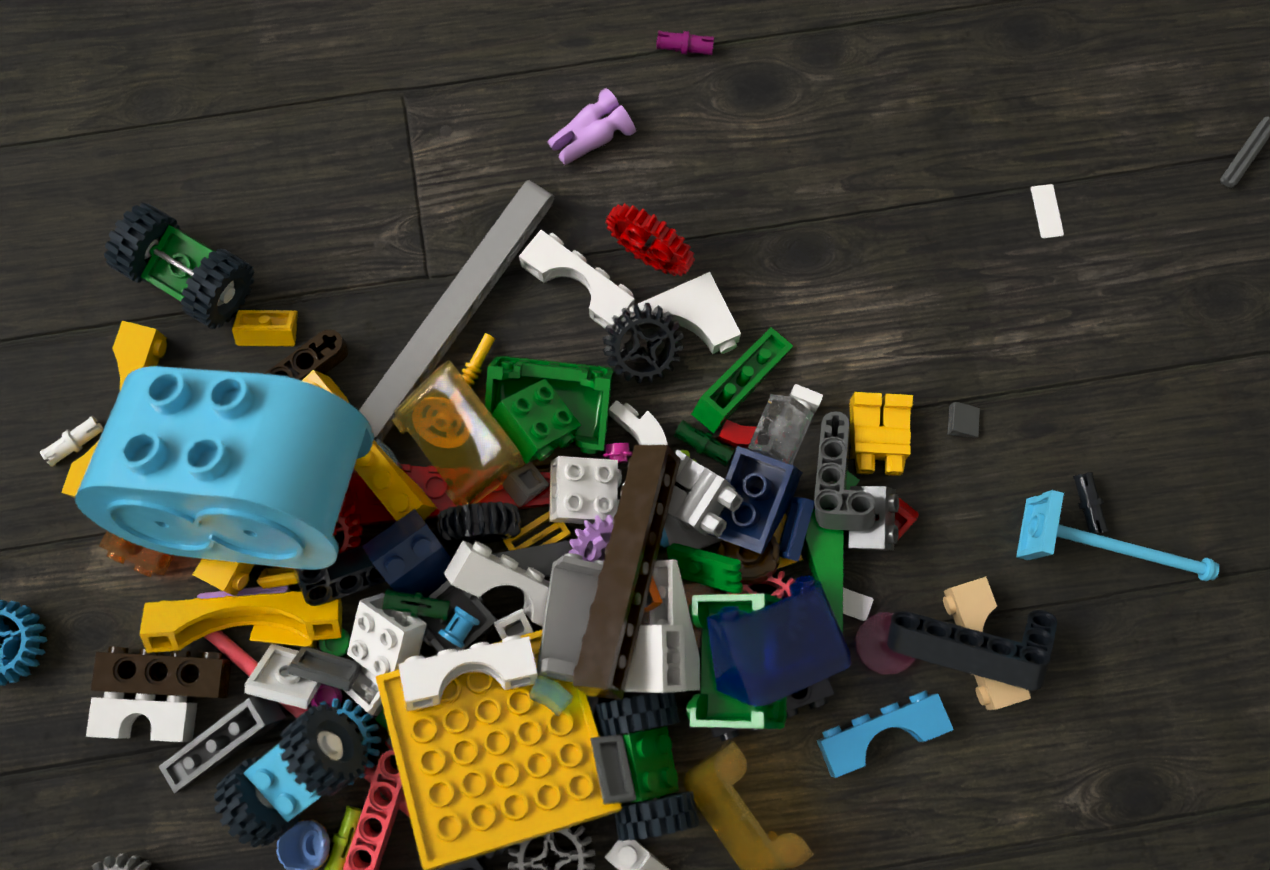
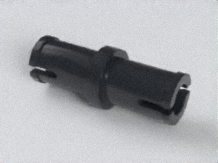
M1093 472L1073 476L1081 502L1078 503L1079 509H1083L1089 533L1098 534L1109 531L1101 504H1104L1103 498L1098 496Z

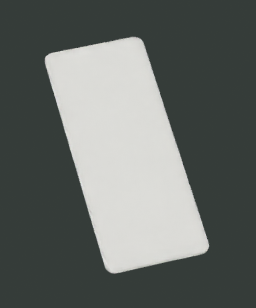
M1053 185L1031 187L1041 237L1063 236L1064 232Z

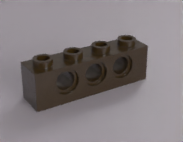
M109 647L108 652H96L91 691L228 698L232 661L222 659V653L203 652L202 658L191 657V651L179 650L171 651V656H160V652L147 653L145 648H140L139 654H128L129 648ZM134 662L136 673L132 678H129L127 668ZM165 664L168 668V674L161 681L158 677V670ZM197 666L200 674L198 679L192 683L189 679V671L192 667Z

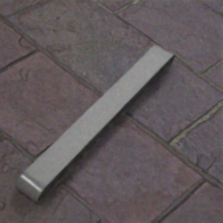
M527 180L522 185L362 405L359 412L372 427L374 440L378 445L382 443L548 212L554 200L553 194L530 180Z

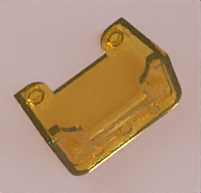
M449 360L438 367L393 411L396 415L392 419L393 423L402 435L408 431L450 487L445 492L455 506L460 503L462 505L477 503L503 484L510 473L525 465L523 457L514 443Z
M728 740L686 772L684 777L686 791H693L696 806L741 870H790L801 865L814 855L799 835L784 833L778 836L772 830L766 834L733 787V784L745 775L747 769L745 756L734 741Z

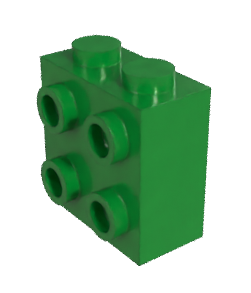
M546 379L501 400L490 416L526 464L535 459L539 461L545 460L557 447L561 449L568 447L575 441L576 437L574 434L581 427L580 422Z

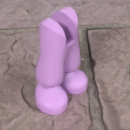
M605 88L600 91L597 103L584 107L568 125L548 140V144L553 150H559L566 146L559 154V159L566 165L610 142L614 131L620 130L624 135H632L636 132V128L622 105L619 106L614 94ZM606 114L609 115L608 117L602 119V117L605 116Z

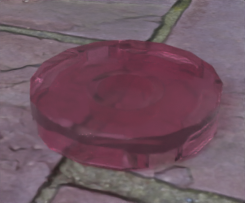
M880 612L867 618L859 627L855 637L856 652L861 662L869 670L881 675H894L902 672L915 661L913 657L896 653L888 648L887 637L891 616L893 615V613Z

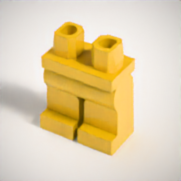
M854 392L850 399V459H855L858 474H873L875 472V460H885L886 475L900 476L904 472L905 460L911 454L910 415L913 406V395L885 394L882 398V393Z

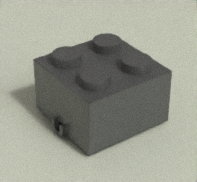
M449 580L429 596L430 598L451 601L447 621L418 616V618L427 623L423 640L429 646L433 645L438 652L446 649H456L457 651L470 649V646L479 643L496 628L493 622L497 621L496 617L483 604L481 596L477 597L451 585ZM418 605L419 607L431 608V606ZM456 606L480 621L478 626H473L463 641L465 645L462 649L439 634V631L445 629L454 616Z

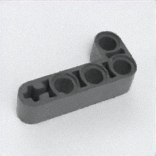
M830 412L823 417L821 423L814 496L816 522L825 529L866 531L875 523V499L866 491L846 490L850 446L849 419L842 412ZM834 432H838V437H832ZM834 481L836 483L828 484L827 482ZM825 508H834V510H831V511H826V510H823V509H825ZM859 509L866 510L865 512H861V513H860V512H856V510H859Z

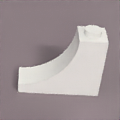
M710 272L638 303L640 310H643L647 302L650 303L652 311L658 305L662 307L663 314L669 311L673 316L672 321L677 320L680 326L696 334L707 345L712 354L719 351L721 354L727 353L736 348V343H739L741 333ZM629 307V313L634 312L633 308Z

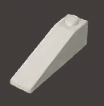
M657 560L652 576L663 603L650 611V625H684L686 691L700 690V656L677 560Z

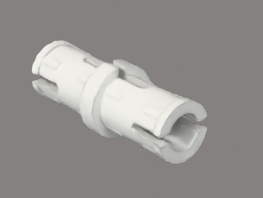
M91 416L72 431L66 430L63 432L60 439L47 448L42 449L40 454L44 460L48 458L49 461L47 463L53 467L73 451L79 452L83 448V444L99 433H102L104 428L100 423H96L97 419L94 416Z

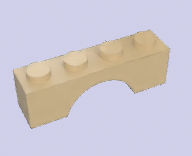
M987 577L945 590L943 603L947 613L953 615L956 625L983 632L985 620L997 607ZM974 675L978 687H976L978 700L982 706H986L987 710H997L1031 698L1029 690Z

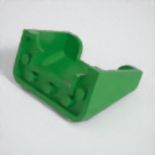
M510 356L495 357L488 365L482 438H488L490 442L496 444H507V438L491 419V414L501 400L546 379L581 424V427L574 434L576 437L575 445L580 447V451L583 453L596 454L598 450L604 451L613 369L603 366Z
M768 594L692 595L689 613L691 622L694 623L695 627L702 629L701 694H695L687 704V716L690 720V727L784 728L787 716V609L784 600Z

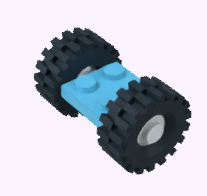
M320 704L318 707L316 705L310 707L286 727L281 734V737L284 739L262 757H254L252 760L251 758L246 759L218 783L216 789L219 791L214 794V801L220 802L215 806L216 814L222 813L223 818L219 820L222 826L228 824L231 828L228 833L232 837L238 834L240 836L239 842L242 844L250 841V847H258L260 844L262 847L273 843L299 821L297 817L301 815L305 808L321 796L326 794L332 796L340 792L365 771L366 768L364 766L368 764V758L363 755L368 750L366 745L361 744L364 740L362 733L357 734L354 730L357 728V725L354 722L349 723L347 721L348 716L342 712L338 715L337 708L331 706L327 709L326 705Z

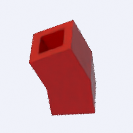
M726 419L718 440L736 448L739 446L754 449L756 427L739 425Z

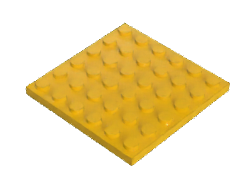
M543 630L521 635V638L528 636L530 638L536 669ZM400 670L375 676L423 870H435L621 811L620 803L603 804L590 740L591 738L599 737L586 694L572 686L573 682L537 675V684L504 690L493 677L481 672H469L454 678L446 686L439 705L407 711Z

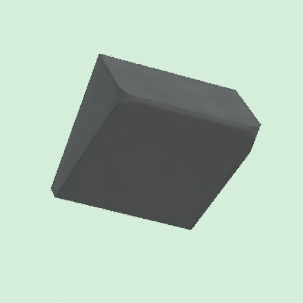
M953 402L949 406L947 435L978 438L980 408L960 402Z
M530 462L510 473L502 486L519 507H522L548 488L549 483L534 464Z

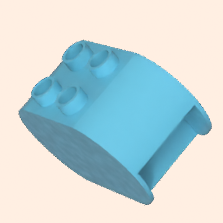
M156 366L136 369L127 375L76 493L75 501L78 508L100 527L120 538L154 551L183 557L306 570L322 569L331 566L337 559L339 547L332 534L356 459L365 456L371 450L374 434L367 419L351 404L327 390L304 381L270 374Z

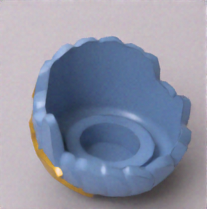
M315 820L298 821L296 825L277 841L278 860L287 870L319 869L329 857L330 839L326 828Z

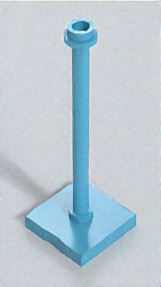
M1051 490L1042 493V495L1026 499L1016 558L1032 560L1054 554L1056 537L1197 573L1198 578L1203 581H1213L1219 574V564L1210 558H1204L1200 562L1059 525L1064 496L1062 492Z

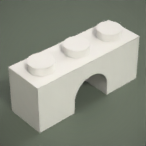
M104 692V698H91L86 737L130 738L133 722L140 715H145L151 723L150 740L171 742L193 741L197 703H187V696L167 695V702L155 701V694L136 693L135 700L124 699L125 693Z

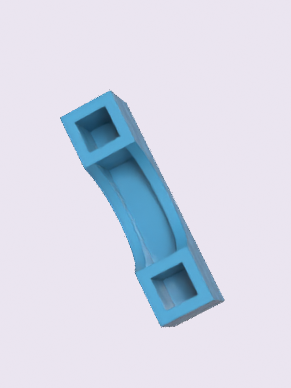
M927 690L909 696L911 702L899 706L898 702L880 708L882 714L870 718L868 713L852 719L853 726L841 730L840 725L823 731L824 738L816 741L831 777L837 778L866 766L867 747L872 738L884 729L891 727L900 728L911 734L918 742H925L954 730L939 694L928 695Z

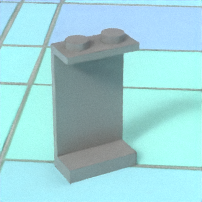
M567 553L552 563L537 665L538 676L573 682V671L578 664L582 648L581 641L586 633L590 618V607L594 602L598 587V576L602 572L604 560L590 562L583 560L581 555Z

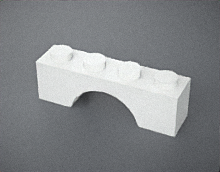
M540 230L519 255L521 266L543 283L557 277H570L580 281L589 290L591 295L589 306L590 318L606 328V325L616 326L612 320L613 315L621 319L624 317L621 311L623 308H626L629 312V307H632L634 304L633 293L624 285L619 284L617 286L610 281L609 275L601 268L596 267L594 269L588 265L586 258L578 251L573 250L571 252L565 248L563 241L555 234L550 233L548 235Z
M463 540L444 572L451 585L477 597L497 586H516L523 590V611L532 622L543 627L550 583L544 579L545 576L534 568L528 567L527 570L518 567L519 563L507 555L502 554L499 558L491 554L492 550L480 542L476 541L472 545Z
M513 635L504 638L500 643L490 645L488 642H479L470 646V649L461 651L446 649L440 651L437 656L428 658L412 656L407 658L404 663L398 664L407 711L439 705L446 686L454 678L464 673H485L496 679L504 690L537 684V669L529 636L521 638L519 635Z

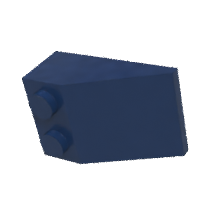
M738 446L725 480L736 489L735 491L743 498V502L734 512L726 507L723 508L718 517L726 521L727 524L721 536L717 538L763 555L791 503L803 472L791 464Z
M416 509L362 546L372 564L394 591L414 595L416 592H421L423 596L429 597L448 580L444 572L452 558ZM405 602L406 604H409V605H415V606L420 605V604Z

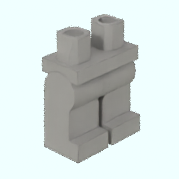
M677 450L676 455L681 460L675 484L689 491V493L674 485L667 515L697 530L704 536L708 533L720 537L726 528L727 522L718 517L724 507L733 512L736 511L743 502V498L727 480Z

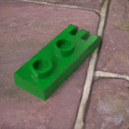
M673 543L667 547L668 560H677L682 579L735 594L743 591V584L740 582L742 580V573L738 571L741 569L740 560L678 543Z

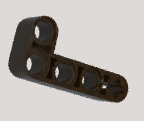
M332 329L324 330L264 374L280 375L300 381L312 370L326 374L347 357L349 352L348 345L337 331ZM331 343H334L336 346L333 350L328 347ZM319 351L324 356L322 359L316 354ZM314 359V363L309 369H302V365L306 360Z

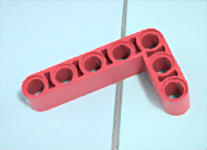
M393 747L379 759L343 870H379L404 795L399 770L393 768L390 763L391 755H395ZM381 786L388 787L392 791L393 798L391 801L381 797ZM370 818H376L381 822V832L374 831L370 827ZM359 850H366L370 853L371 863H365L361 860Z

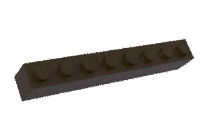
M634 445L632 457L628 461V472L625 483L621 488L618 510L613 518V529L610 541L605 549L606 556L602 572L598 576V587L594 602L590 607V618L586 633L582 637V648L578 664L573 671L572 686L587 696L620 700L623 698L681 460L668 445Z

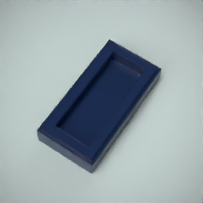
M793 497L791 499L779 542L780 557L799 562L814 508L813 500L801 497Z

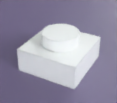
M795 384L787 402L793 404L792 407L800 412L809 413L811 411L815 413L823 395Z

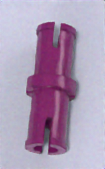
M658 30L656 49L681 51V54L686 55L687 52L712 55L714 37L692 35L688 31L670 33Z

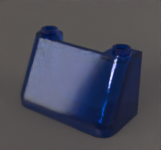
M801 576L796 578L795 582L789 586L792 595L751 613L741 611L736 606H727L721 608L719 613L707 617L718 691L747 705L764 706L851 666L850 650L821 582L814 580L812 576Z

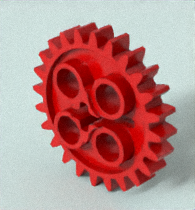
M617 204L606 218L607 229L612 232V237L618 239L617 243L624 246L626 252H632L635 259L643 260L645 265L649 264L656 271L659 269L666 275L669 272L673 276L677 274L681 277L683 274H687L695 261L693 257L694 252L689 250L691 246L683 243L685 238L676 234L677 230L669 229L667 222L658 221L656 215L653 214L651 216L647 214L645 209L639 211L634 205L630 208L626 204H623V206ZM654 235L655 238L652 243L646 246L645 243L649 237Z

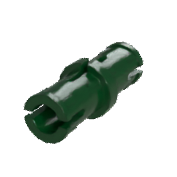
M682 420L673 436L696 449V453L699 455L703 453L725 467L735 452L734 449L713 438V434L710 432L704 433Z
M387 589L384 596L383 609L410 613L413 618H418L420 615L447 621L451 601L425 597L421 592H416L414 595ZM403 602H410V603H415V604H420V605L431 606V608H425V607H419V606H415V605L403 604Z

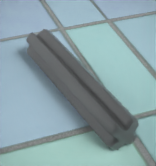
M1264 117L1220 178L1221 184L1226 185L1227 188H1233L1237 185L1270 137V117Z

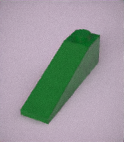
M771 327L701 396L691 415L714 434L787 355L793 345Z
M813 509L803 548L831 637H839L843 635L844 530L825 529L819 526L816 522L815 509Z

